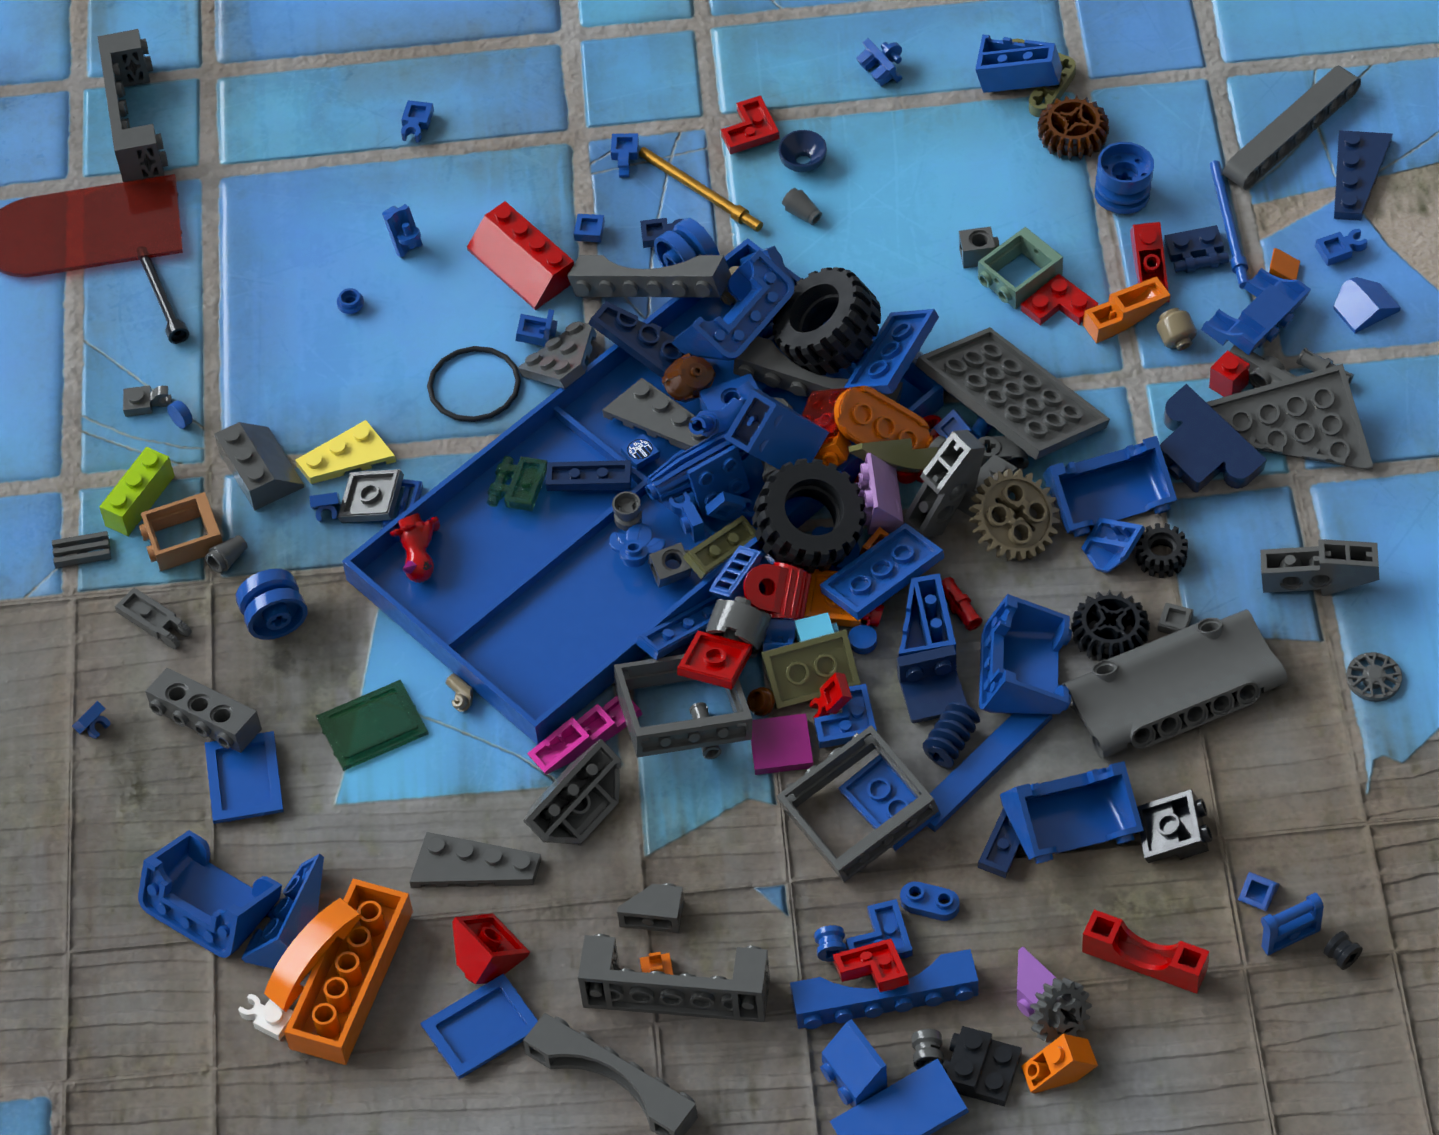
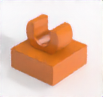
M660 952L649 953L647 957L640 958L642 972L660 971L673 975L670 953L661 954Z

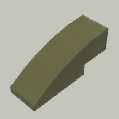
M911 438L848 446L849 452L865 461L867 453H872L896 468V471L906 473H922L938 452L937 447L913 449Z

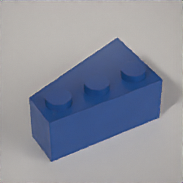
M982 34L975 70L983 93L1059 85L1062 64L1055 43L1032 40L1018 43L1012 42V39L1004 37L1002 41L991 39L990 35Z
M940 573L911 578L899 657L954 645L956 651V641Z

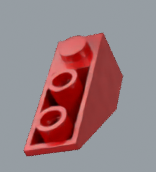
M1160 222L1134 224L1130 230L1138 283L1157 277L1169 292Z

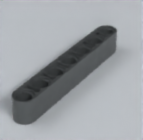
M1339 65L1334 67L1231 157L1223 169V175L1245 190L1250 188L1350 100L1358 91L1361 79Z

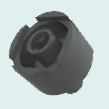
M736 597L734 601L718 599L705 632L751 644L752 654L749 659L757 657L769 627L771 616L752 607L751 601L744 597Z

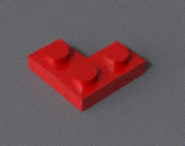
M761 95L736 103L737 112L742 123L721 129V136L730 155L780 139L779 130Z
M1057 274L1021 303V311L1040 326L1059 310L1080 325L1083 323L1085 310L1098 306V302L1062 275Z
M891 938L833 954L834 964L842 982L872 974L879 992L909 985L908 974Z

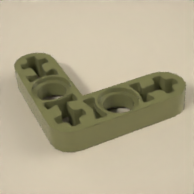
M1012 39V42L1024 43L1025 40ZM1058 53L1062 64L1059 87L1055 90L1047 89L1045 86L1036 87L1029 97V112L1031 115L1040 118L1042 110H1046L1048 103L1054 104L1056 98L1060 100L1076 74V63L1071 57Z

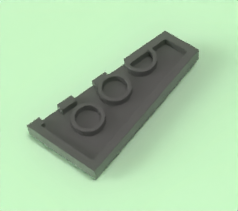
M643 378L602 410L603 416L607 419H618L623 421V425L632 429L638 427L647 431V435L654 438H665L669 440L671 445L684 450L711 437L693 434L689 429V422H693L691 418L696 416Z
M426 832L410 879L411 888H422V885L436 884V887H449V884H466V887H478L480 883H494L495 886L534 885L541 863V855Z

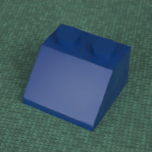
M852 1019L847 1021L821 1052L822 1066H820V1069L828 1082L833 1081L839 1088L837 1092L843 1103L855 1107L887 1088V1066Z

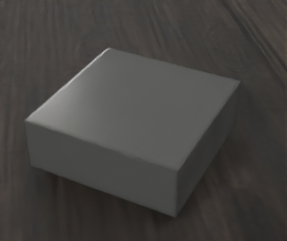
M1165 603L1157 631L1172 634L1189 627L1194 609Z

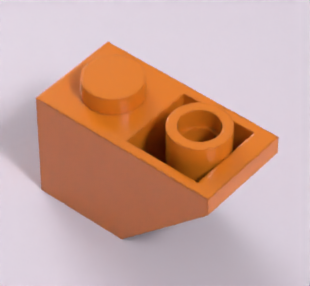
M1062 1034L1021 1067L1030 1092L1038 1093L1077 1082L1096 1068L1098 1064L1088 1039Z

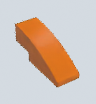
M1154 277L1109 295L1108 302L1085 310L1083 326L1097 344L1140 322L1166 303L1171 295L1160 280Z

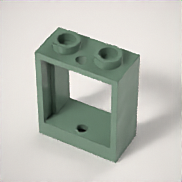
M1026 227L978 261V279L980 283L986 288L989 287L998 295L1002 302L1010 304L1014 309L1021 306V303L1057 274H1063V257ZM1020 254H1023L1041 269L1015 288L997 272Z

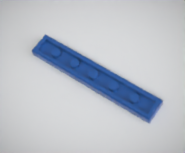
M1012 714L930 793L941 814L931 820L927 826L936 832L1052 719V714Z

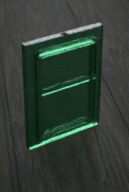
M401 680L316 715L322 733L325 735L333 750V755L337 758L343 771L428 735V731L416 710V706L413 704Z

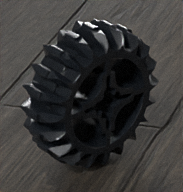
M1109 590L1106 596H1103L1098 591L1096 599L1087 596L1085 603H1079L1077 611H1074L1071 630L1073 632V640L1075 644H1078L1080 652L1087 651L1089 659L1097 656V660L1100 662L1103 659H1110L1147 643L1150 623L1147 611L1143 610L1141 602L1134 603L1133 596L1125 599L1122 591L1115 596ZM1095 620L1097 622L1095 628L1090 630L1088 625ZM1131 624L1133 630L1127 635L1125 633L1126 627Z

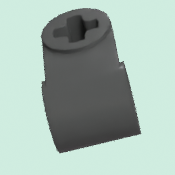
M985 436L978 439L984 446L988 444L981 467L993 454L1017 467V471L1028 467L1029 460L1026 452L1005 436Z

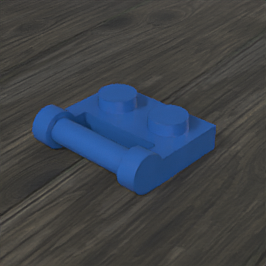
M1317 893L1307 896L1305 901L1276 915L1268 914L1261 918L1263 926L1261 947L1267 956L1321 931L1324 906Z

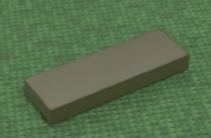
M742 515L688 551L683 558L702 579L729 559L739 545L744 546L753 539L756 530Z

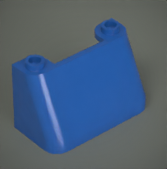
M759 249L740 265L728 280V291L737 300V303L723 318L718 316L712 321H704L701 316L698 317L690 327L682 331L674 339L672 344L684 354L690 353L697 357L725 361L736 359L792 297L794 293L793 281Z
M1157 436L1143 439V443L1134 446L1132 444L1122 450L1076 463L1074 461L1069 462L1065 467L1062 462L1051 465L1043 473L1046 486L1051 488L1049 491L1051 497H1056L1054 504L1056 508L1060 509L1058 513L1068 534L1073 533L1076 538L1091 533L1090 528L1095 526L1100 517L1118 521L1153 510L1155 514L1171 510L1170 505L1177 501V497Z
M1009 594L1005 596L987 620L981 635L979 708L989 713L1057 715L1068 709L1071 703V694H1069L1068 687L1058 686L1059 650L1063 645L1066 646L1072 636V630L1069 629L1070 616Z
M1124 761L1110 764L1108 768L1094 769L1086 773L1044 783H1034L1031 785L1029 783L1016 786L1000 794L1002 806L1028 859H1035L1036 864L1054 860L1053 854L1115 839L1117 844L1135 840L1133 834L1144 831Z
M188 830L143 861L138 901L147 914L215 955L227 958L240 948L279 901L282 884L267 876H262L254 882L253 888L211 864L209 862L210 849L207 841Z

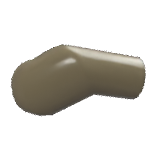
M453 673L447 678L445 683L455 692L452 706L456 710L463 712L472 705L473 689Z

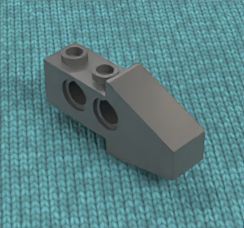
M968 430L953 431L922 472L920 477L924 482L903 517L905 523L925 537L942 535L966 492L976 488L986 447Z
M1320 539L1318 540L1319 546L1260 550L1263 593L1321 590L1322 596H1326L1380 580L1378 545L1372 542Z

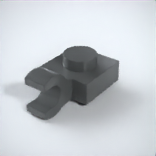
M150 385L123 389V412L125 417L152 414L153 407H167L172 403L171 394L168 395V386H158L153 391Z

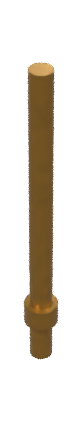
M646 147L640 149V157L729 213L731 218L739 224L744 223L757 232L762 229L763 222L750 215L749 210L743 206H736Z

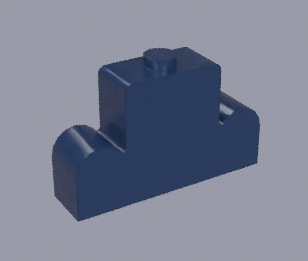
M1187 384L1166 402L1163 421L1166 427L1174 432L1160 444L1170 475L1176 480L1181 479L1193 492H1199L1220 472H1223L1224 481L1228 486L1239 489L1247 486L1264 470L1267 459Z

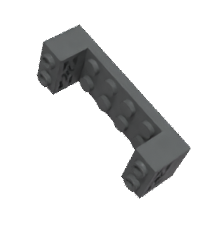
M139 29L97 36L114 151L123 184L128 185L165 178L164 167L168 166L166 151H160L164 149L161 133L156 134L153 124L131 128L129 118L124 119L129 114L126 99H121V97L126 95L124 87L150 82L149 72L153 71L151 57L145 56V54H149L146 38L141 39Z
M605 934L585 935L578 974L583 1008L765 1022L770 985L768 950L757 946L737 947L733 979H726L722 976H712L710 978L696 977L689 973L670 975L660 971L645 973L635 972L627 968L620 969L615 937H609Z

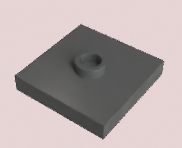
M401 469L350 472L338 514L341 523L392 520L404 477Z

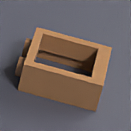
M205 492L141 513L144 524L139 525L143 540L150 541L151 545L146 548L151 563L157 561L160 571L203 558L209 553L210 548L223 542ZM201 517L207 535L163 550L160 549L155 535L156 531Z

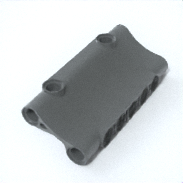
M1245 609L1223 619H1203L1199 623L1108 660L1100 661L1092 667V672L1065 682L1062 685L1068 687L1069 694H1071L1070 707L1083 720L1091 735L1095 751L1103 759L1127 749V743L1129 742L1138 749H1144L1255 703L1261 693L1286 684L1288 678L1284 666L1262 637L1249 610Z

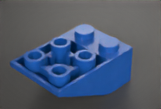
M753 389L724 439L780 470L782 465L791 462L794 466L797 459L806 458L807 463H811L830 432L761 390Z

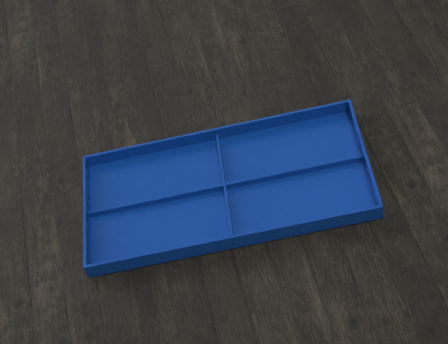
M747 238L724 256L728 268L740 266L739 259L755 253L759 249H763ZM786 267L789 276L792 277L796 286V282L801 278ZM673 297L643 322L646 324L654 323L662 327L661 331L676 337V335L690 327L698 317L701 316L704 321H712L718 316L723 318L734 305L729 306L720 298ZM772 335V336H771L770 338H768V339H769V340H772L773 343L776 345V343H775V341H774V336ZM616 344L587 365L586 372L565 389H557L342 560L346 580L453 673L471 686L475 692L537 745L614 683V665L640 661L648 654L636 644L638 636L713 596L709 592L711 585L729 561L727 559L722 565L702 579L692 569L690 577L659 588L648 564L649 556L642 566L628 567L620 558V553L611 549L610 535L613 532L627 533V531L616 526L612 507L614 497L625 491L633 492L639 496L642 524H646L651 528L652 538L666 540L664 549L682 543L684 550L689 549L690 551L737 519L733 517L728 522L707 516V514L702 516L699 512L694 493H688L691 502L695 505L704 523L705 539L694 543L690 533L685 534L682 529L680 518L683 516L675 514L670 510L669 500L662 503L658 502L657 499L651 500L645 489V486L648 485L647 478L673 457L686 450L671 445L669 440L665 438L649 436L647 431L638 427H634V429L623 425V421L618 419H607L603 416L602 410L641 378L695 416L702 411L700 399L698 398L687 403L675 400L667 393L660 376ZM704 358L716 372L711 387L740 377L737 374H733L734 360L725 361ZM912 362L900 381L903 382L899 404L924 418L933 415L944 406L943 387L932 378H929ZM843 368L839 369L837 373L822 375L839 379H849L851 377L848 371ZM755 381L759 390L772 398L785 399L794 411L812 422L834 415L835 406L825 405L817 400L805 396H797L792 392L780 388H772L764 383ZM643 433L660 452L658 459L637 470L632 466L631 489L547 491L546 489L547 462L627 460L621 453V447ZM849 452L847 461L839 465L836 470L840 473L846 471L851 476L849 481L852 483L861 472L860 465L865 463V461ZM749 455L742 463L750 489L739 496L752 501L753 504L747 510L755 513L753 510L755 502L765 484L762 478L764 471L761 460L753 455ZM683 495L674 498V501L678 504L683 503ZM804 496L791 498L785 503L786 515L796 528H799L824 507L821 502ZM419 513L423 522L436 516L440 522L439 530L433 532L431 541L426 548V552L434 563L433 573L428 580L422 583H415L406 576L402 569L407 558L406 550L400 541V537L391 536L390 534L393 530L400 528L399 520ZM751 519L749 523L753 526V521ZM755 536L744 547L760 551L765 543L763 541L758 542ZM744 555L743 560L748 562L751 557ZM676 560L665 562L666 566L670 569L680 567L679 562Z

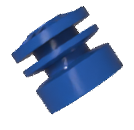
M1118 142L1110 144L1101 151L1098 156L1094 195L1099 205L1116 214L1138 212L1147 205L1150 199L1151 181L1154 171V159L1148 150L1132 142Z

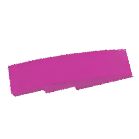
M615 696L603 707L599 704L595 705L577 721L573 717L528 752V756L547 775L576 760L599 739L606 742L627 727L618 696ZM632 701L636 716L639 718L642 712Z

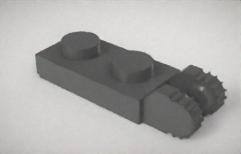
M135 587L115 606L118 614L155 638H160L167 646L173 649H177L180 646V642L176 636L167 631L171 626L176 632L185 637L192 633L190 626L177 618L175 613Z

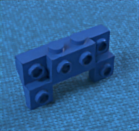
M1261 268L1251 280L1247 281L1244 287L1256 299L1242 311L1238 319L1233 318L1218 309L1215 315L1204 323L1201 330L1222 346L1230 341L1247 355H1250L1267 340L1271 343L1279 334L1281 326L1285 329L1295 317L1292 312L1306 299L1311 289L1298 279H1282Z

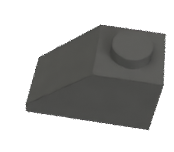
M671 883L650 885L618 907L619 927L679 933L684 908L683 887Z

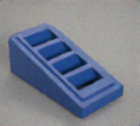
M739 545L714 580L709 592L718 599L734 601L736 597H745L743 590L745 577L751 569L760 564L764 553ZM744 555L751 557L748 562L743 560ZM739 566H743V567H744V568L742 569V571H741V570H738V569H739Z

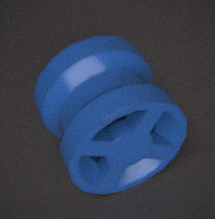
M829 925L819 928L815 932V942L819 944L817 956L820 960L833 962V954L847 951V946L843 943L845 933L842 927Z

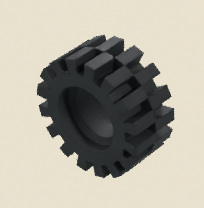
M1160 523L1155 524V529H1152L1150 525L1147 526L1146 532H1143L1136 544L1138 566L1141 565V570L1145 573L1149 569V576L1154 577L1155 573H1159V578H1164V573H1167L1168 577H1172L1174 571L1177 574L1181 572V567L1186 565L1188 540L1185 539L1183 531L1178 534L1179 528L1174 526L1171 530L1170 524L1165 523L1164 528H1160ZM1163 545L1171 548L1173 552L1169 555L1160 556L1151 552V548Z

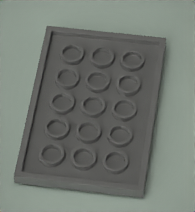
M990 327L919 356L915 365L929 378L940 384L948 393L954 395L967 408L977 413L988 424L995 427L1008 440L1014 442L1035 460L1107 428L1110 420Z

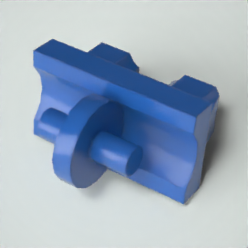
M869 38L862 42L866 49L856 59L866 71L876 63L879 64L870 74L880 86H883L891 79L896 83L903 79L892 63L899 64L902 61L900 57L902 47L897 42L890 44L884 42L881 45L882 52Z
M406 204L399 208L392 206L382 213L396 254L400 258L404 257L411 249L423 245L420 238V230L416 227L409 206Z

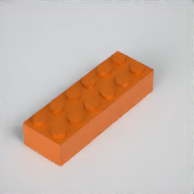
M354 878L343 900L360 913L362 917L344 940L337 936L314 965L284 1031L289 1049L343 1065H347L413 913L408 893Z

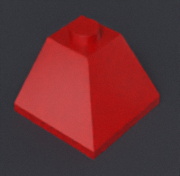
M493 913L455 917L452 921L456 965L465 973V977L475 985L488 983L503 973L506 974L530 954V951Z

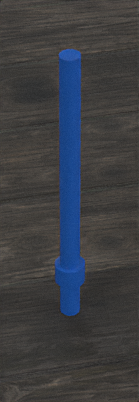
M1214 160L1209 165L1232 256L1230 263L1233 273L1237 276L1239 288L1244 289L1249 280L1247 275L1248 263L1246 257L1242 255L1221 165L1218 160Z

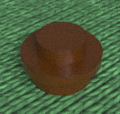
M759 687L754 689L747 697L749 709L757 716L768 715L774 707V694L769 688Z

